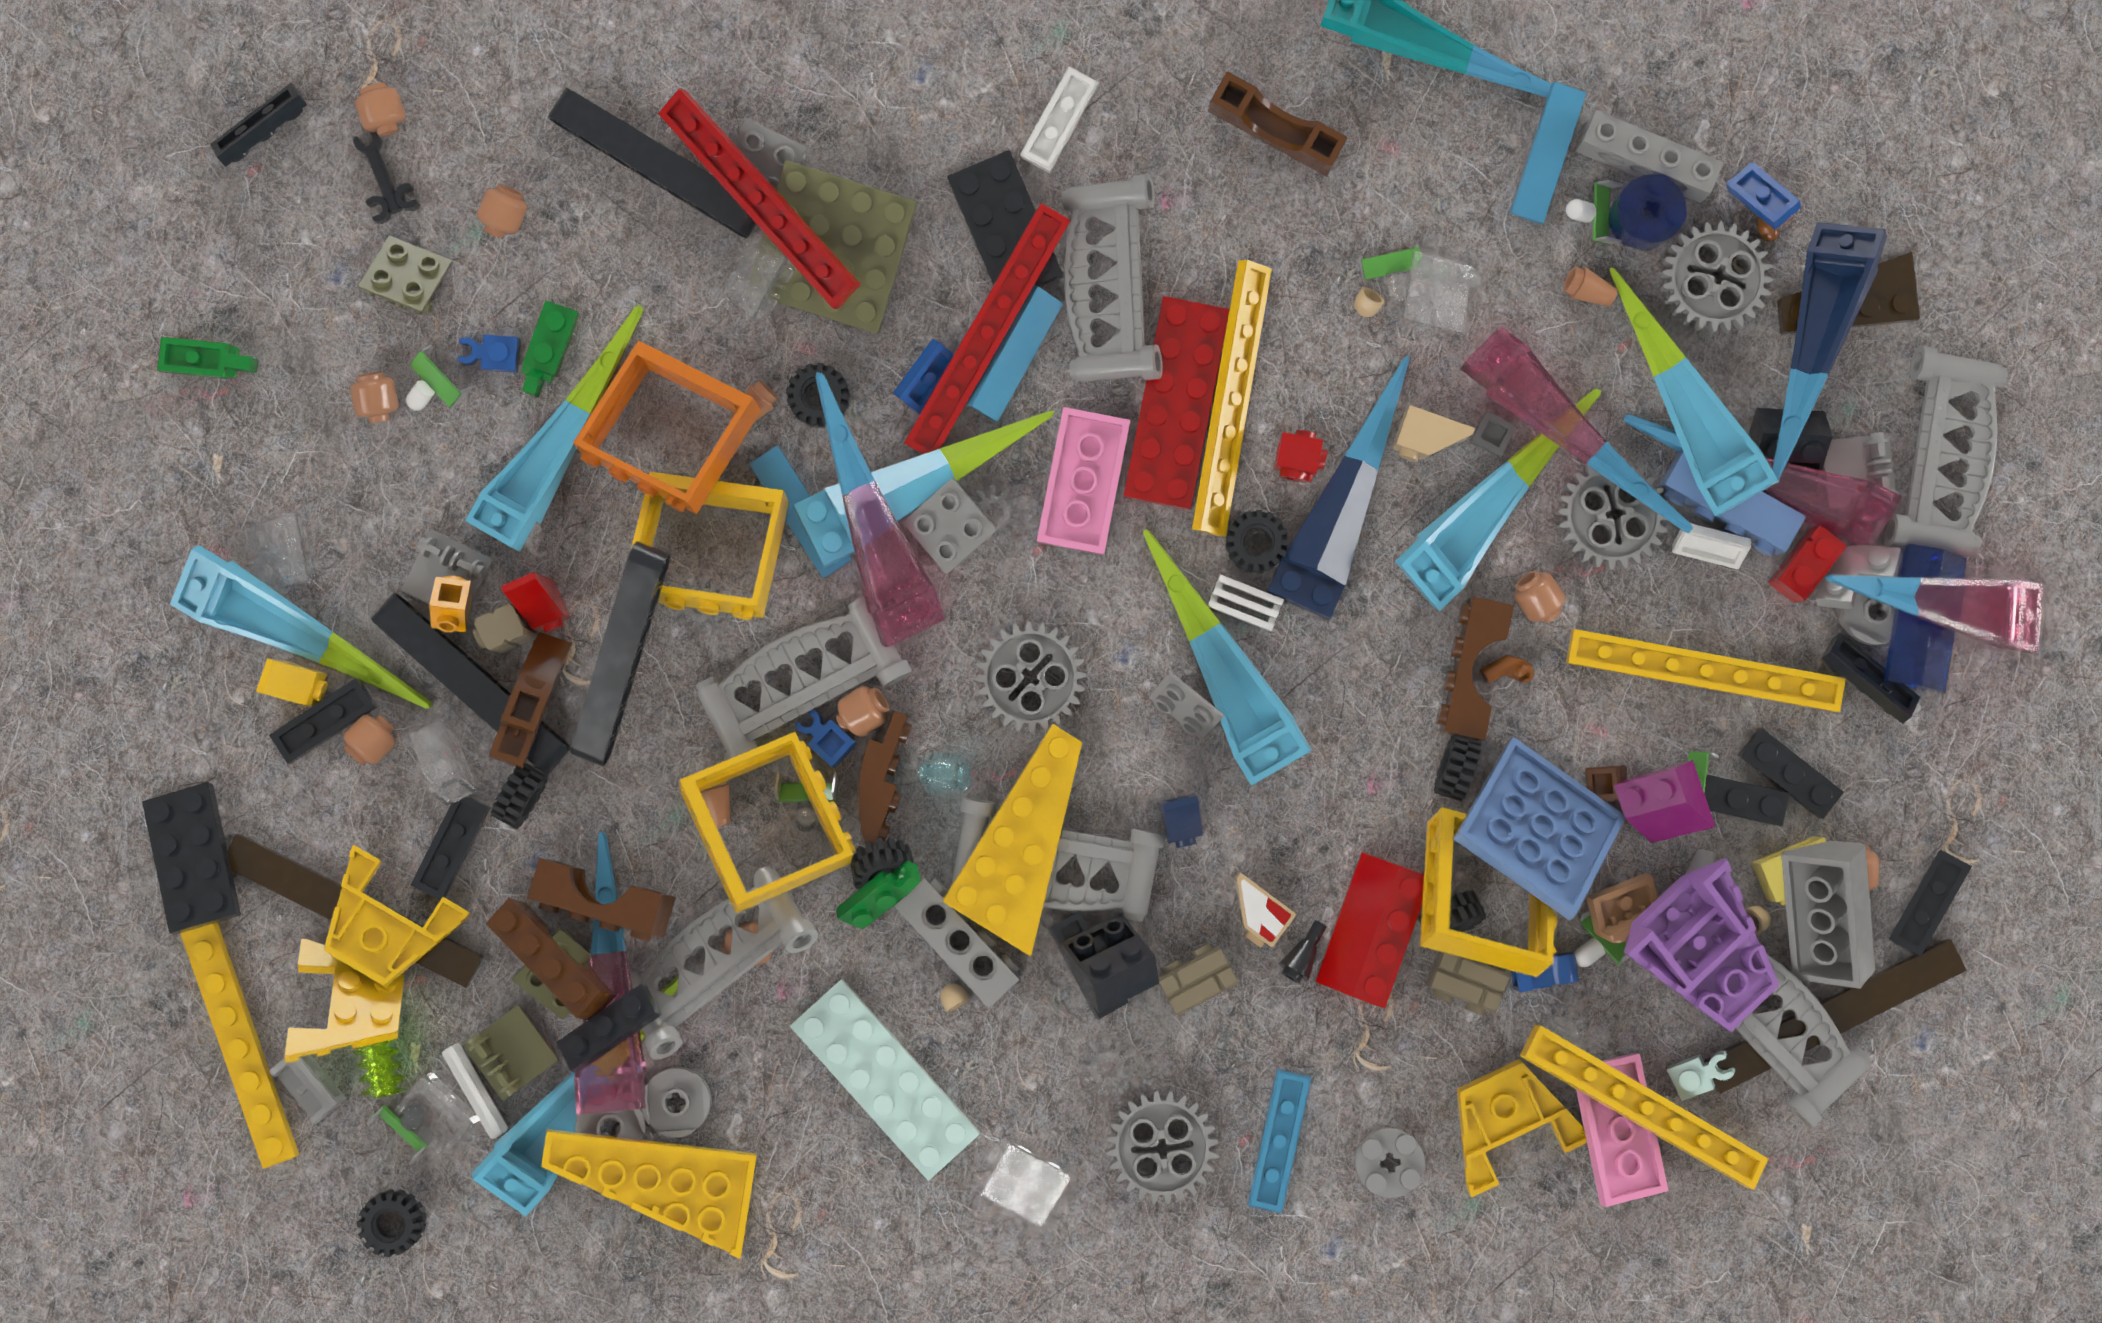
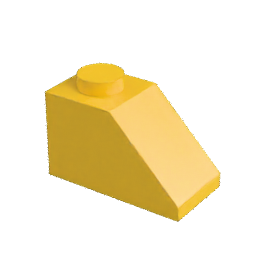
M267 658L256 692L307 706H314L318 701H322L326 694L328 683L325 679L327 674L289 661Z

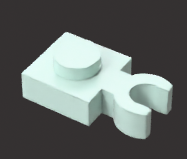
M1726 1051L1714 1053L1710 1061L1704 1063L1701 1054L1668 1066L1667 1072L1681 1101L1713 1090L1715 1088L1713 1078L1727 1080L1734 1075V1067L1728 1070H1721L1717 1066L1718 1061L1726 1059Z

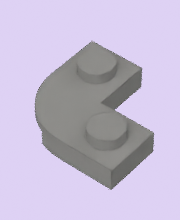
M1872 545L1847 547L1820 581L1816 596L1817 606L1853 610L1857 593L1828 582L1825 577L1829 575L1897 577L1902 559L1901 548Z

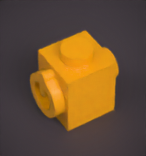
M454 575L435 577L429 604L431 628L444 632H466L472 607L471 581Z

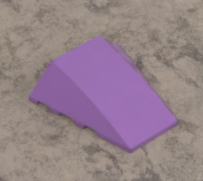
M1722 859L1681 876L1631 924L1624 953L1725 1030L1732 1032L1780 984L1764 946L1758 942L1754 932L1756 930L1752 917L1747 915L1741 901L1744 898L1740 888L1734 884L1730 875L1732 871L1727 859Z

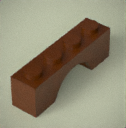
M1228 71L1210 100L1209 113L1326 177L1348 138L1319 121L1304 120L1283 111L1267 100L1257 87Z
M1475 596L1468 598L1467 603H1462L1458 616V623L1463 624L1460 637L1455 636L1451 648V656L1455 657L1453 671H1447L1443 689L1448 691L1445 704H1440L1436 723L1441 724L1439 732L1451 735L1456 734L1478 741L1486 740L1492 706L1479 696L1474 687L1472 679L1473 664L1478 654L1487 645L1508 638L1514 605Z
M539 858L527 897L528 899L540 902L539 909L553 913H559L560 908L570 911L569 918L589 923L590 918L600 920L599 927L615 932H619L621 927L630 929L631 937L649 942L651 936L665 937L676 899L675 896L648 888L630 886L621 898L612 903L603 904L590 893L586 884L585 869Z
M508 898L485 923L576 1018L589 1020L605 1009L615 998L616 995L594 972L571 957L553 939L547 930L548 925L526 903Z

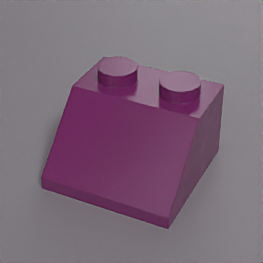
M1693 760L1633 776L1614 785L1625 819L1651 843L1715 827Z

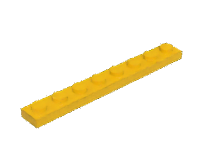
M1238 260L1192 525V530L1215 536L1226 537L1272 271V268L1249 260Z
M1578 629L1571 630L1566 658L1567 664L1830 712H1840L1846 678Z
M218 922L180 933L262 1168L264 1169L300 1155L274 1080L269 1073L268 1063Z
M1534 1025L1520 1057L1747 1189L1755 1190L1768 1161L1767 1157L1543 1026Z

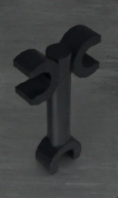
M370 132L373 139L371 145L363 146L361 139L357 136L353 138V143L362 154L367 156L383 195V198L372 196L365 201L370 208L382 205V212L372 217L376 224H383L390 219L392 214L399 213L403 209L415 211L421 205L416 199L410 202L404 201V196L414 190L410 183L401 184L395 191L379 152L382 147V139L377 132Z

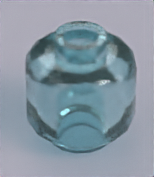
M932 752L928 755L925 763H920L918 781L923 783L926 793L930 796L956 798L961 795L963 790H967L970 785L971 767L969 763L965 762L964 757L958 753Z

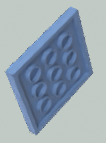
M1512 737L1504 747L1453 839L1570 921L1576 916L1625 820V816L1522 742Z

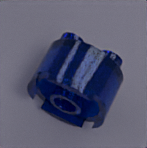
M1650 174L1635 178L1618 193L1612 203L1609 214V226L1614 237L1622 240L1621 244L1626 247L1630 246L1640 251H1649L1660 247L1679 231L1687 218L1684 195L1680 188L1664 174ZM1644 209L1649 210L1652 215L1645 216L1642 211Z

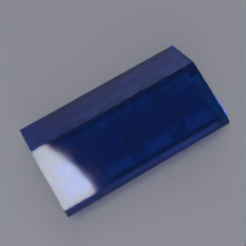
M1907 544L1905 546L1900 577L1921 578L1920 585L1914 596L1919 613L1918 615H1912L1895 608L1884 681L1910 685L1909 688L1946 693L1967 558L1939 548Z

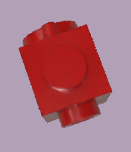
M1296 430L1295 434L1282 432L1279 438L1273 470L1280 471V478L1312 483V478L1317 474L1318 469L1324 470L1327 450L1322 449L1323 440L1317 439L1316 433L1306 430Z

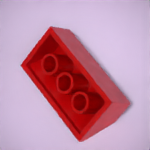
M1361 852L1315 982L1385 1009L1423 904L1424 874Z

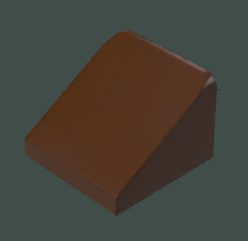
M1626 765L1585 768L1587 789L1604 801L1619 800L1614 785L1628 779Z

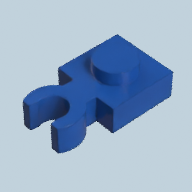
M483 335V344H478L468 337L459 339L461 345L471 346L472 348L469 356H458L457 360L462 364L473 365L481 360V369L484 371L518 373L520 339L518 337Z
M813 709L808 712L814 719L810 727H805L798 721L795 723V726L801 733L814 737L807 745L832 768L836 769L858 743L833 720L830 719L824 726L822 716Z

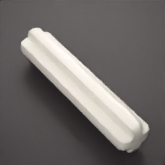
M457 1043L442 1052V1056L489 1138L495 1139L508 1130V1126L461 1044Z

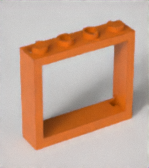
M638 340L573 444L582 454L580 459L591 467L598 468L601 465L609 469L608 473L620 482L626 483L627 480L636 483L637 489L647 496L654 498L657 494L665 498V503L676 511L683 513L686 509L697 515L761 410L753 397ZM649 370L735 413L686 493L599 449Z

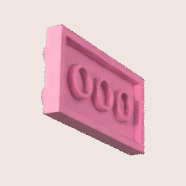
M1063 407L1039 526L1038 543L1104 555L1130 420Z
M1631 1053L1602 1060L1604 1063L1647 1087L1640 1054ZM1576 1089L1600 1206L1608 1207L1669 1191L1657 1136Z

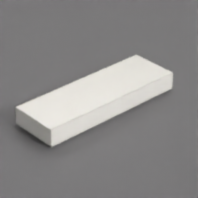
M1069 66L1023 148L1020 158L1050 174L1099 86V82Z

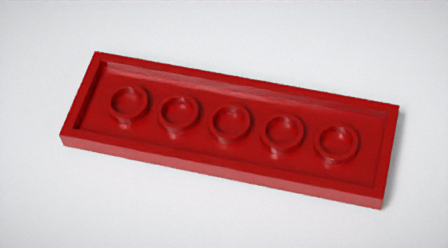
M1163 296L1153 345L1157 344L1160 348L1163 371L1160 379L1146 380L1123 495L1124 498L1190 511L1230 309Z

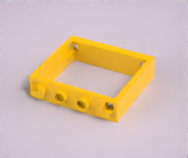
M650 472L649 474L683 493L687 492L695 479L693 477ZM717 481L705 500L704 505L771 514L752 598L662 586L658 603H663L666 607L674 610H684L685 607L697 608L700 612L708 615H718L719 612L732 613L734 617L743 620H751L752 617L764 618L788 513L789 501L784 490ZM644 494L631 548L637 541L653 547L665 498L657 494L654 498Z
M796 732L679 780V791L735 914L845 867L852 862V852L855 851L851 842L852 837L848 831L843 833L838 823L841 820L840 812L834 801L828 802L824 790L827 789L825 780L819 770L814 772L809 762L812 759L809 746L806 747L804 740L799 741ZM789 755L835 855L747 893L702 797L701 791Z
M1442 807L1427 822L1420 946L1538 977L1553 964V955L1557 952L1554 946L1557 916L1554 915V910L1531 893H1529L1528 950L1449 929L1453 838L1467 814Z

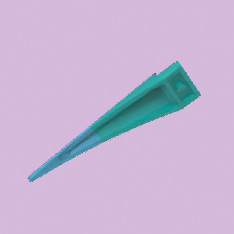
M1329 0L1320 24L1321 27L1352 37L1351 42L1544 97L1548 96L1551 83L1473 45L1401 0Z

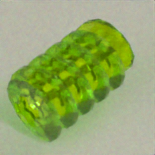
M395 1039L362 1046L353 1051L354 1055L365 1056L364 1060L356 1064L357 1069H364L368 1072L358 1078L359 1082L370 1084V1087L361 1092L362 1096L379 1098L407 1091L406 1088L396 1087L405 1077L404 1075L393 1073V1071L402 1066V1061L391 1060V1057L399 1053V1048L388 1046Z

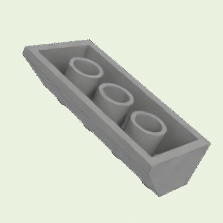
M1826 841L1784 851L1781 857L1792 974L1799 980L1861 989L1875 971L1866 845Z

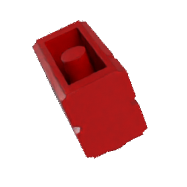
M1820 525L1809 528L1780 565V570L1776 571L1767 583L1793 603L1806 601L1847 546Z

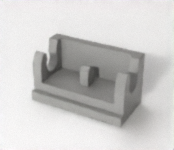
M311 1055L299 1057V1061L285 1063L284 1057L269 1070V1073L282 1082L310 1116L309 1121L312 1124H318L347 1099Z

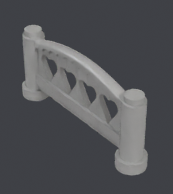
M1149 173L1134 175L1132 180L1070 187L1062 192L1063 208L1065 211L1072 212L1064 262L1066 308L1073 338L1079 352V357L1070 361L1069 370L1072 380L1088 382L1143 376L1144 380L1160 379L1162 376L1163 362L1159 346L1157 344L1145 345L1138 210L1153 208L1154 184ZM1099 218L1116 229L1097 245L1091 246L1088 242L1091 232L1088 230L1087 224L1090 219ZM1098 251L1117 261V264L1101 277L1095 280L1091 279L1090 270L1093 266L1089 262V257L1093 252ZM1100 285L1119 297L1100 313L1095 314L1091 310L1094 299H1092L1090 293L1094 286ZM1102 319L1120 329V332L1103 346L1096 348L1093 345V338L1096 335L1092 330L1094 321Z
M1919 345L1911 359L1910 376L1912 379L1926 381L1906 514L1893 513L1889 516L1884 528V545L1901 549L1908 546L1964 557L1976 556L1981 548V537L1975 535L1972 531L1990 487L1997 451V409L1994 391L1997 387L2002 388L2005 385L2008 370L2002 367L2001 364L1938 353L1935 347ZM1968 392L1974 393L1977 397V403L1972 407L1975 412L1974 418L1972 420L1965 419L1949 403V400ZM1961 426H1968L1972 431L1971 438L1967 440L1970 446L1969 451L1966 454H1962L1943 434ZM1958 459L1963 460L1966 463V471L1962 474L1964 477L1963 486L1960 488L1956 487L1938 468ZM1957 493L1961 497V504L1957 507L1959 512L1958 519L1951 521L1933 504V501L1949 494Z
M866 596L848 605L850 612L846 616L819 621L798 628L773 640L744 660L723 681L716 682L714 677H710L696 685L698 690L696 694L727 752L724 755L725 760L757 748L755 740L876 676L882 688H885L913 673L908 661L901 659L871 601L868 602ZM844 632L851 633L853 636L851 664L829 653L826 649V644L829 640H838L839 636ZM814 648L820 649L823 653L820 680L798 669L796 666V659L800 655L808 656L809 652ZM784 664L791 666L790 696L766 683L765 677L768 672H778L779 667ZM754 680L759 681L762 685L759 712L737 701L735 698V692L738 688H747L748 684Z
M962 797L960 811L964 815L952 880L956 879L992 821L996 808L995 802ZM1132 828L1130 841L1062 829L1043 907L1067 911H1101L1118 908L1124 911L1123 916L1126 919L1143 921L1144 915L1148 913L1159 848H1164L1166 834L1149 829ZM1074 854L1085 877V882L1080 887L1073 886L1071 882L1060 884L1056 880L1057 872ZM1108 860L1119 883V888L1114 893H1109L1104 888L1094 890L1090 886L1091 878Z
M771 867L759 869L754 874L755 886L746 892L748 893L780 879L778 872ZM789 891L755 905L759 906L758 932L756 934L738 926L739 918L742 915L749 914L752 907L735 914L728 899L701 915L681 931L655 958L644 974L640 975L638 972H630L622 977L620 983L623 995L639 984L646 985L662 1014L641 1029L646 1037L644 1045L651 1058L662 1059L675 1053L682 1045V1039L675 1027L781 944L784 945L789 953H798L809 948L816 941L818 933L810 920L804 919ZM727 927H732L731 954L727 955L712 949L711 942L713 938L718 935L721 936ZM700 948H705L706 951L703 976L687 971L684 967L687 958L695 957L696 952ZM674 969L679 971L676 997L658 990L659 981L662 978H668L670 972Z
M1768 955L1780 984L1771 994L1780 997L1781 1006L1777 1010L1754 1014L1752 1012L1735 1029L1796 1093L1786 1105L1803 1124L1813 1129L1823 1119L1821 1114L1869 1069L1868 1065L1872 1060L1857 1046L1853 1050L1848 1049L1834 1022L1817 998L1795 975ZM1792 1010L1796 1015V1020L1804 1022L1806 1026L1804 1034L1777 1039L1784 1011ZM1815 1035L1820 1040V1046H1826L1830 1050V1057L1823 1062L1802 1065L1807 1039Z

